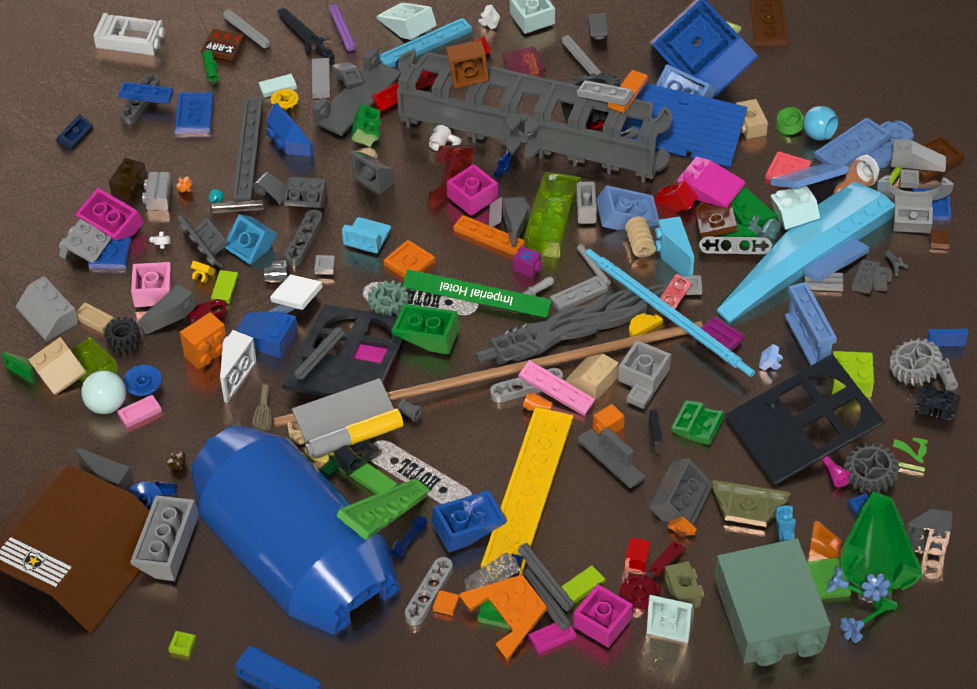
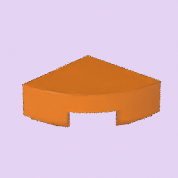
M684 516L671 520L668 524V528L674 532L679 530L686 532L685 535H694L697 530Z

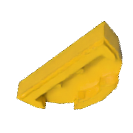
M646 313L635 316L629 326L630 337L642 335L661 325L663 319L658 315L652 316L646 315Z

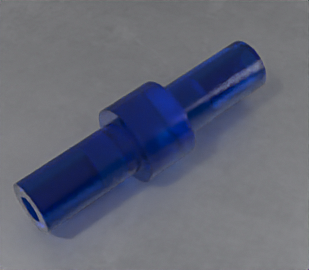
M508 150L497 163L498 167L493 173L496 178H499L503 170L507 169L510 164V159L513 155Z

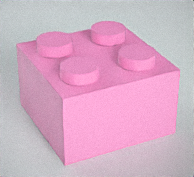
M170 262L133 264L131 293L134 307L154 306L173 289V273Z

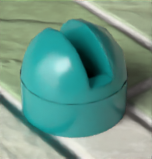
M216 189L210 191L209 201L211 203L223 201V192Z

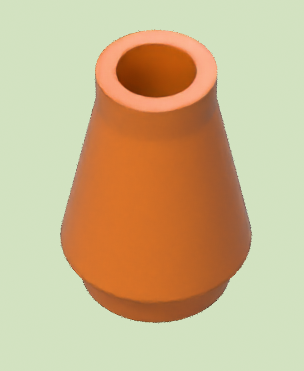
M527 392L523 407L527 408V411H534L535 407L551 410L553 402L544 399L534 392L532 394Z

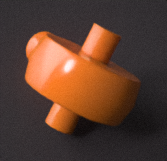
M180 177L178 179L179 183L176 186L177 190L181 193L184 191L190 192V187L193 184L192 180L189 177L184 179Z

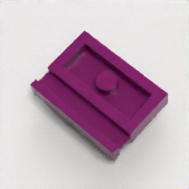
M715 316L701 327L702 330L731 351L738 346L740 341L744 340L743 334Z

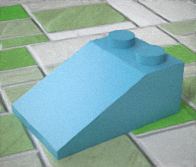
M680 216L658 220V228H655L657 240L654 241L656 251H659L661 259L681 276H693L694 254Z

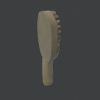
M262 385L260 404L257 406L253 417V428L265 432H270L272 426V412L268 406V385Z

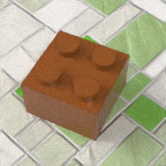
M481 40L446 47L454 88L489 81L486 57Z

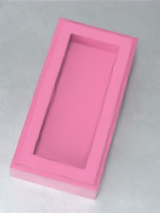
M150 395L117 412L126 428L162 412L154 396Z

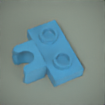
M792 506L776 507L775 520L780 542L795 539L794 531L792 530H795L796 522L792 516Z

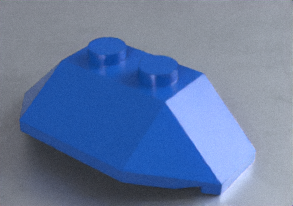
M278 103L272 104L267 118L266 133L268 137L273 139L277 147L286 154L306 157L314 156L313 144L305 136L304 132Z

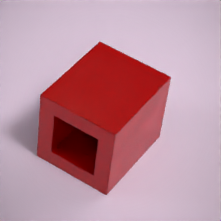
M630 538L625 557V570L645 573L651 541L641 538Z

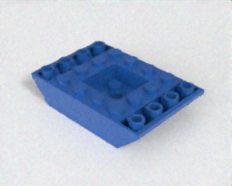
M694 0L651 41V44L672 67L715 87L717 90L712 99L758 58L757 54L706 0ZM701 39L700 43L694 46L695 41Z

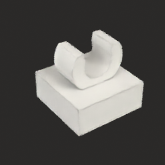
M491 4L485 7L484 13L480 15L483 19H480L479 23L482 26L488 25L490 29L497 27L500 16Z

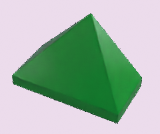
M7 352L1 354L5 367L29 382H35V368L28 358Z

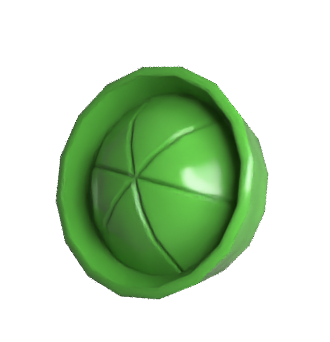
M787 107L778 113L775 126L783 134H795L804 128L803 121L805 116L799 109Z

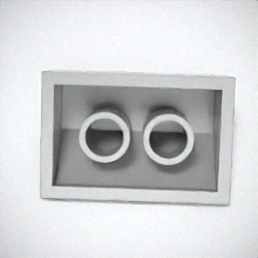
M45 276L29 284L16 305V309L46 342L78 324L75 308Z

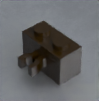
M124 158L108 181L111 194L131 199L147 177L145 164Z

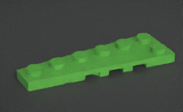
M415 478L339 509L337 517L357 532L360 537L368 540L427 497L430 489Z

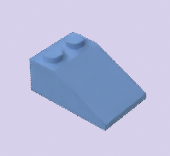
M666 64L656 84L657 86L713 98L717 90L712 85Z
M606 185L596 198L602 227L623 230L630 219L638 216L644 217L649 226L658 225L659 217L653 195Z

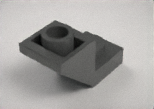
M588 14L590 36L594 37V39H604V36L608 35L606 14Z
M349 62L332 65L337 81L343 80L346 88L363 84V79L357 66Z

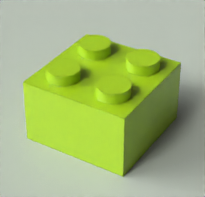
M833 351V355L866 398H871L874 386L873 353ZM831 378L832 395L846 387L840 381Z

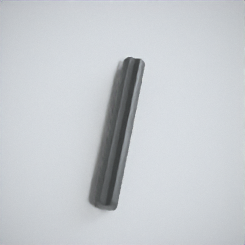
M341 327L335 328L295 371L294 374L298 380H303L345 335Z
M527 543L519 546V554L566 612L571 610L575 603Z
M529 568L523 570L522 575L547 606L546 611L561 630L569 628L571 626L570 620L533 571Z

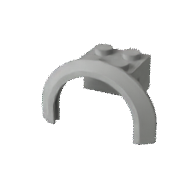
M890 175L879 179V192L894 199L896 206L894 210L893 231L931 233L932 201L948 196L952 192L954 184L947 178H942L941 184L935 189L923 192H910L893 187L890 184Z

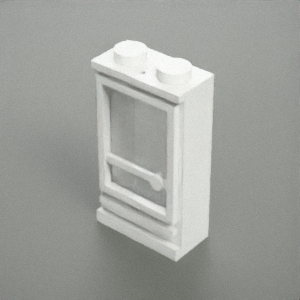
M104 13L93 36L96 48L155 55L156 50L160 47L161 39L165 36V28L163 27L162 20L157 22L155 20L114 16Z

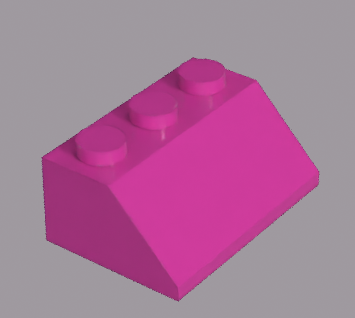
M100 188L93 192L75 214L76 217L94 226L114 240L133 236L144 223L137 210Z

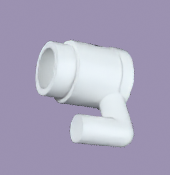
M437 125L430 137V148L440 151L447 141L453 143L450 150L456 152L461 144V139L452 135L448 127Z

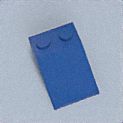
M274 311L246 313L235 331L252 337L256 351L282 358L297 334L298 329L296 316Z
M489 490L434 506L431 520L448 552L471 545L504 525L507 521Z

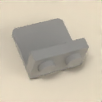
M80 219L75 226L70 228L66 239L63 238L60 242L59 256L66 259L70 252H73L94 263L110 242L111 237Z

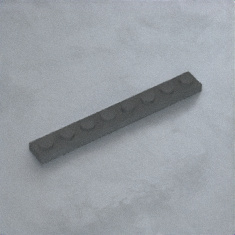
M245 97L233 201L252 200L263 105L262 97Z

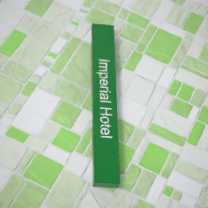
M409 269L406 271L403 287L409 290L548 319L552 300Z

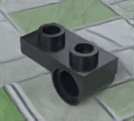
M368 439L359 442L352 448L349 445H345L338 450L335 464L347 475H350L378 456L379 449Z

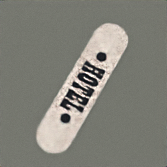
M378 282L370 283L364 288L363 296L367 301L369 298L368 292H372V286L378 287ZM406 289L409 296V305L454 310L459 315H469L478 308V304Z
M381 440L373 443L379 449V455L370 460L371 462L404 482L416 478L430 489L428 496L439 503L444 504L472 495L466 487L391 442Z

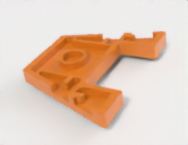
M523 575L459 594L460 599L470 612L489 600L512 630L510 634L495 643L506 661L512 657L513 652L519 644L521 645L522 640L547 610V606Z

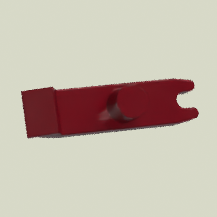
M673 541L649 567V574L656 571L655 577L661 575L664 572L665 566H669L678 555L682 556L686 548L682 544L679 545L676 541Z

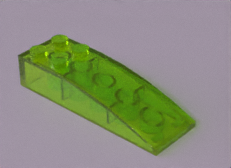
M545 172L529 218L524 237V247L537 251L542 256L561 258L576 200L577 183L580 182L581 177Z

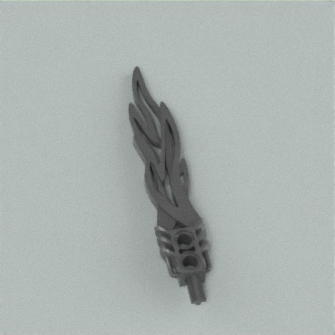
M669 283L654 285L647 289L660 297ZM628 288L608 297L606 294H603L587 305L564 309L547 321L524 323L522 328H520V325L516 326L513 331L512 328L507 329L504 335L490 340L489 349L475 353L476 361L482 363L495 358L498 365L511 360L522 361L545 352L562 340L588 336L596 333L597 330L609 329L628 323L635 316L647 312L648 303L643 299L639 301L641 298Z

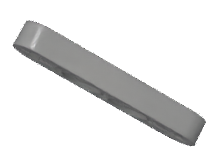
M706 236L699 241L701 251L715 254H767L772 247L770 240L764 237ZM715 239H719L717 244L718 251H715L716 247H709V250H706L702 246V243H705L706 240H709L710 243H716ZM723 240L731 242L729 250L725 251L721 248ZM742 240H747L750 244L749 249L746 251L739 248ZM752 240H756L755 244H761L764 240L768 247L764 251H761L759 247H755L756 251H752Z
M557 368L547 369V371L563 380L561 370ZM519 377L496 383L490 389L491 399L497 403L524 397L527 395V392L531 394L532 392H542ZM515 385H520L523 387L521 390L518 391L513 389Z
M440 557L433 563L405 610V620L409 625L418 626L424 621L436 600L439 590L442 591L453 572L450 559ZM431 580H437L439 585L431 587L428 583ZM421 596H428L430 598L426 603H422L418 599ZM417 608H419L418 616L415 615L414 617H411V615H414L416 613Z

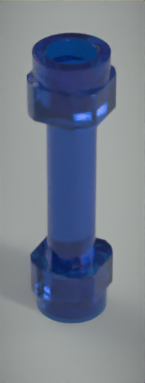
M418 515L415 517L410 530L400 542H395L392 546L393 548L390 552L394 557L400 558L406 553L407 545L418 531L422 532L428 523L424 516Z

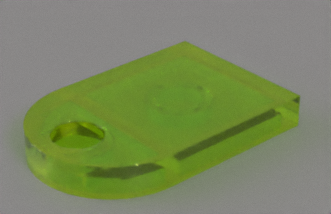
M91 337L70 350L87 372V374L79 379L83 383L88 376L97 371L106 370L117 375L119 373L116 360Z

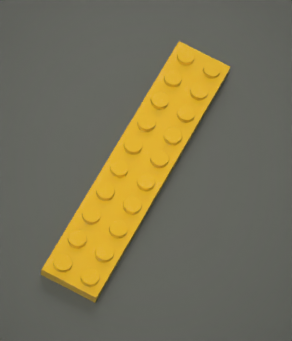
M535 407L500 508L507 521L504 525L492 531L481 563V570L511 577L522 575L526 561L519 554L518 548L524 543H527L530 548L532 547L573 422V415Z

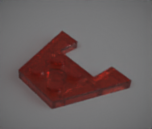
M471 145L439 146L436 162L440 164L445 162V168L442 174L441 186L429 192L427 208L433 210L447 197V181L471 166L475 147Z

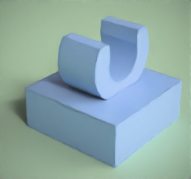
M772 344L762 352L759 368L765 371L769 367L774 370L781 367V364L778 362L783 357L778 354V346Z

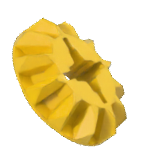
M291 89L277 90L271 96V103H278L285 110L287 108L293 109L299 100L298 94Z

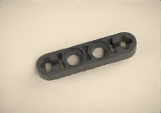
M148 74L140 84L149 85L150 83V85L160 86L159 76ZM129 99L120 112L121 121L124 124H133L149 102ZM134 103H140L138 106H133Z
M310 210L306 213L285 254L286 261H288L290 266H298L304 260L323 222L320 211ZM306 229L312 230L311 233H303ZM299 242L305 243L304 246H297L296 244Z

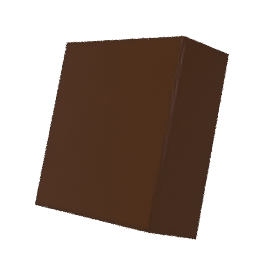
M931 230L930 248L949 249L950 231Z

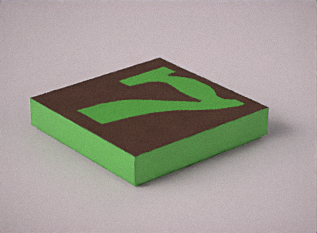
M892 428L888 447L890 453L895 454L898 466L924 472L932 437Z

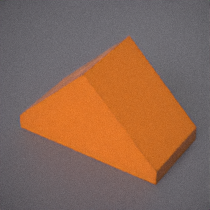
M814 521L809 555L824 558L841 557L843 541L819 521Z

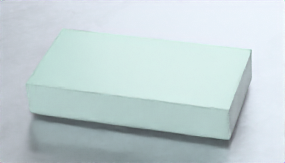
M292 74L258 82L264 98L272 96L275 91L280 89H297Z

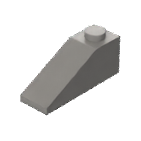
M894 139L891 167L945 172L946 156L911 140Z

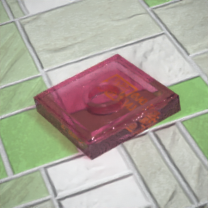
M535 46L502 54V58L510 71L532 76L546 73V67Z

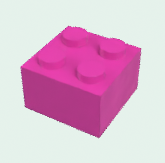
M473 164L447 181V197L472 216L498 198V183Z
M597 584L574 612L573 627L609 648L632 619L633 604Z

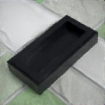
M657 409L649 411L648 423L653 450L655 453H662L663 439Z

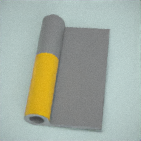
M380 378L292 408L294 417L306 442V452L308 456L312 455L313 458L339 450L345 445L351 446L403 427L402 416L397 408H393Z

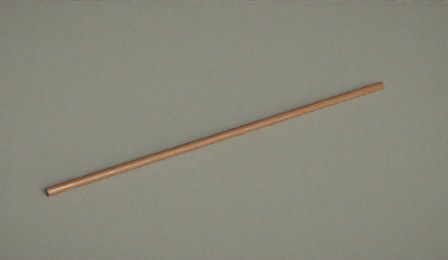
M701 321L694 323L699 328L703 327ZM677 326L536 358L530 361L540 367H545L632 347L636 340L650 343L689 333ZM529 360L386 393L390 401L488 380L521 372ZM294 414L273 418L275 428L286 426L288 422L297 423Z

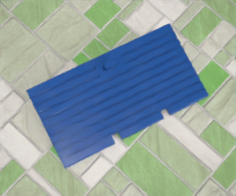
M645 83L635 99L653 103L652 118H657V115L664 106L672 113L670 128L663 133H658L656 150L664 147L668 153L685 157L687 151L692 152L691 158L693 159L700 157L711 160L718 165L731 167L748 107ZM627 117L621 132L632 126H635L639 132L644 120Z

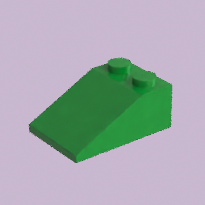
M403 304L391 332L393 335L430 352L449 354L460 329L458 312Z

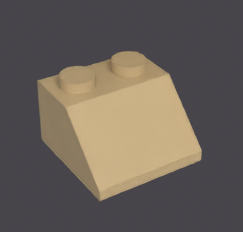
M61 337L28 359L55 396L87 374Z
M605 354L586 357L565 381L593 397L596 402L618 378L619 362Z

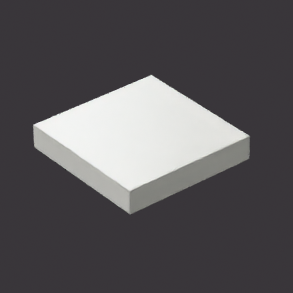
M290 274L270 296L271 302L303 310L320 291L322 283Z

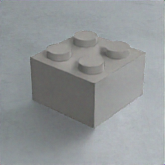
M636 340L619 365L618 381L632 387L635 384L652 390L654 394L670 370L671 354Z

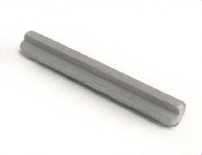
M230 9L223 12L225 19L264 49L270 47L271 44L268 38Z
M569 35L562 37V43L590 75L592 73L596 75L602 73Z

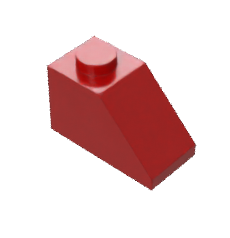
M684 180L661 188L655 195L654 201L676 212L681 210L687 211L694 205L693 202L696 200L697 195Z

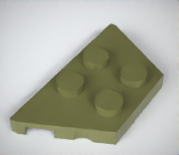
M717 480L712 481V489L724 519L728 521L766 527L775 517L776 507L784 506L790 498V492Z

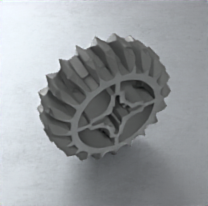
M864 443L863 448L857 445L856 451L851 450L850 456H847L845 459L844 469L851 473L848 483L849 485L853 484L854 490L860 488L861 494L865 490L868 491L869 495L872 494V491L880 493V489L886 492L888 486L892 487L894 481L898 479V460L895 459L894 453H890L889 447L883 449L882 444L875 447L874 443L871 446H867ZM879 460L883 462L887 466V468H885L884 465L880 464ZM855 469L859 470L860 473L864 474V477L859 475Z

